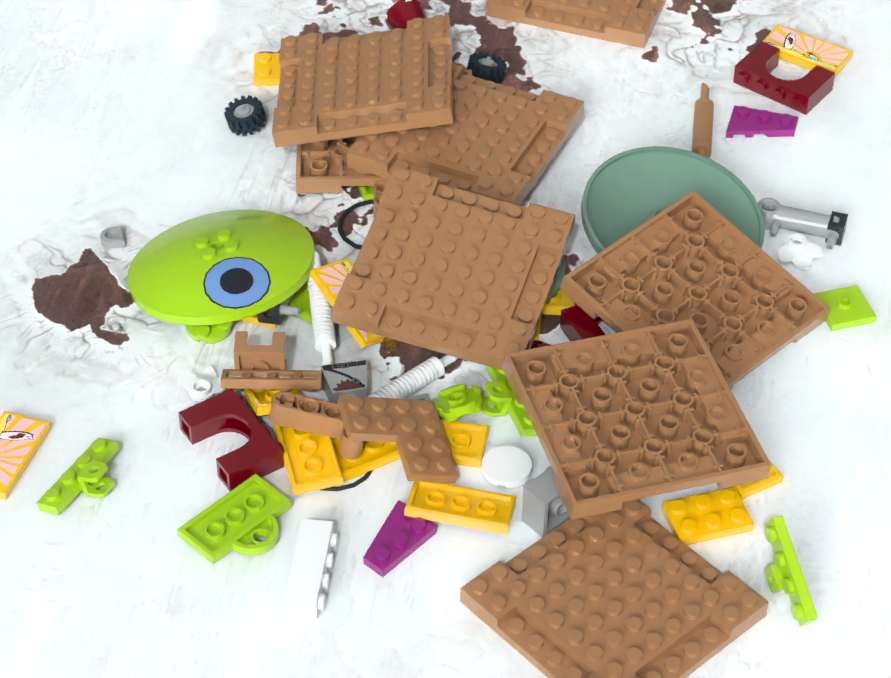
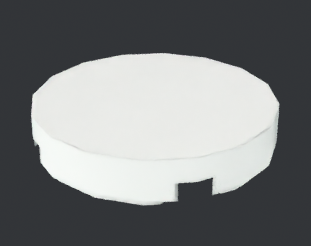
M510 445L494 447L486 452L482 459V474L485 480L493 486L499 487L501 485L512 489L522 486L531 476L532 460L529 454L521 448Z

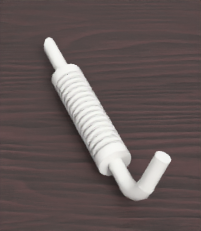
M316 251L313 269L321 267L320 255ZM310 276L307 282L315 349L322 352V364L320 366L330 365L333 362L331 351L336 348L334 322L331 320L332 306ZM319 366L318 368H315L313 370H321V368Z
M445 355L438 359L432 356L367 397L407 398L429 385V383L442 377L445 374L444 367L455 362L458 358Z

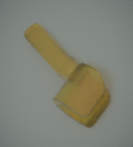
M385 337L383 339V349L386 350L387 347L391 346V353L395 354L398 351L400 341Z

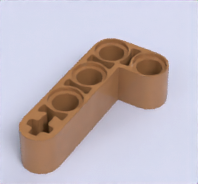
M277 392L272 396L269 419L273 424L340 439L339 453L342 457L351 460L360 457L364 441L348 440L338 404L288 392Z

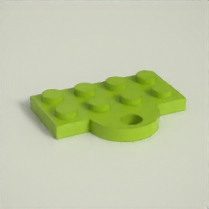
M254 474L177 529L178 536L212 564L232 550L247 556L261 555L270 551L278 542L279 526L276 518L291 508V500L257 474ZM258 537L267 538V540L263 542H258L255 539Z

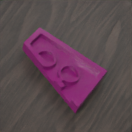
M734 105L725 138H733L735 134H745V138H753L754 134H765L767 137H794L798 117Z
M400 500L396 502L363 557V564L381 577L387 575L437 533V526L429 520L421 517L404 516L406 504Z

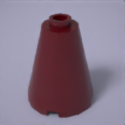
M400 0L388 9L386 13L388 17L387 20L385 19V23L391 31L396 28L406 29L407 21L414 18H427L424 6L420 0Z

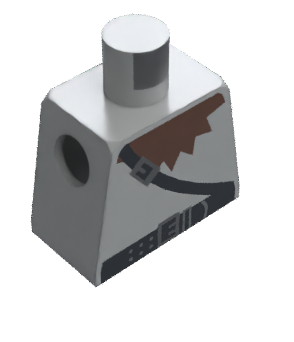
M367 360L320 366L322 370V388L329 402L337 404L340 395L368 396Z

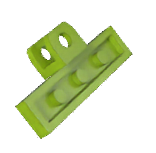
M487 366L486 370L492 382H487L484 387L488 396L483 397L481 404L483 414L491 417L506 416L508 411L521 437L537 436L523 404H518L504 371Z
M99 437L93 441L88 449L76 459L70 468L36 502L39 510L59 515L82 490L85 496L93 498L105 497L115 487L113 479L104 477L103 474L109 470L107 463L120 450L118 442Z
M783 515L773 517L764 524V533L774 551V564L766 567L764 574L771 593L774 594L784 590L786 594H789L792 603V615L795 620H798L800 627L817 620L818 616Z

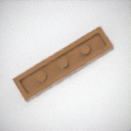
M223 369L221 375V388L232 389L233 391L241 389H253L254 391L277 389L278 391L286 392L291 389H302L305 392L321 390L322 370Z

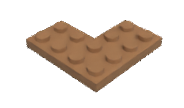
M340 395L337 404L348 440L396 442L407 481L456 482L458 473L434 401Z

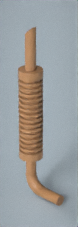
M701 83V95L694 106L692 152L709 158L712 151L714 103L709 99V87L705 83Z

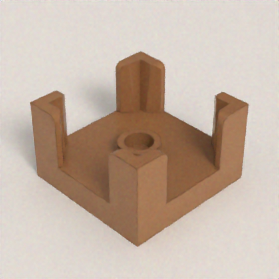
M236 331L234 343L235 369L287 370L285 332H273L272 345H247L248 332Z

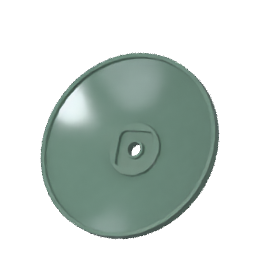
M650 146L635 148L609 158L591 175L581 202L582 224L591 245L597 253H600L692 191H695L760 248H762L765 230L762 212L755 197L736 175L712 159L688 150L673 147Z

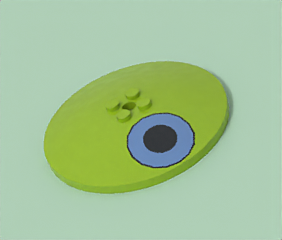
M229 210L206 214L179 223L150 240L137 253L130 264L127 277L128 286L136 305L142 311L157 319L182 325H215L233 322L273 308L297 292L308 280L309 274L314 268L315 246L313 238L303 225L282 214L263 210Z

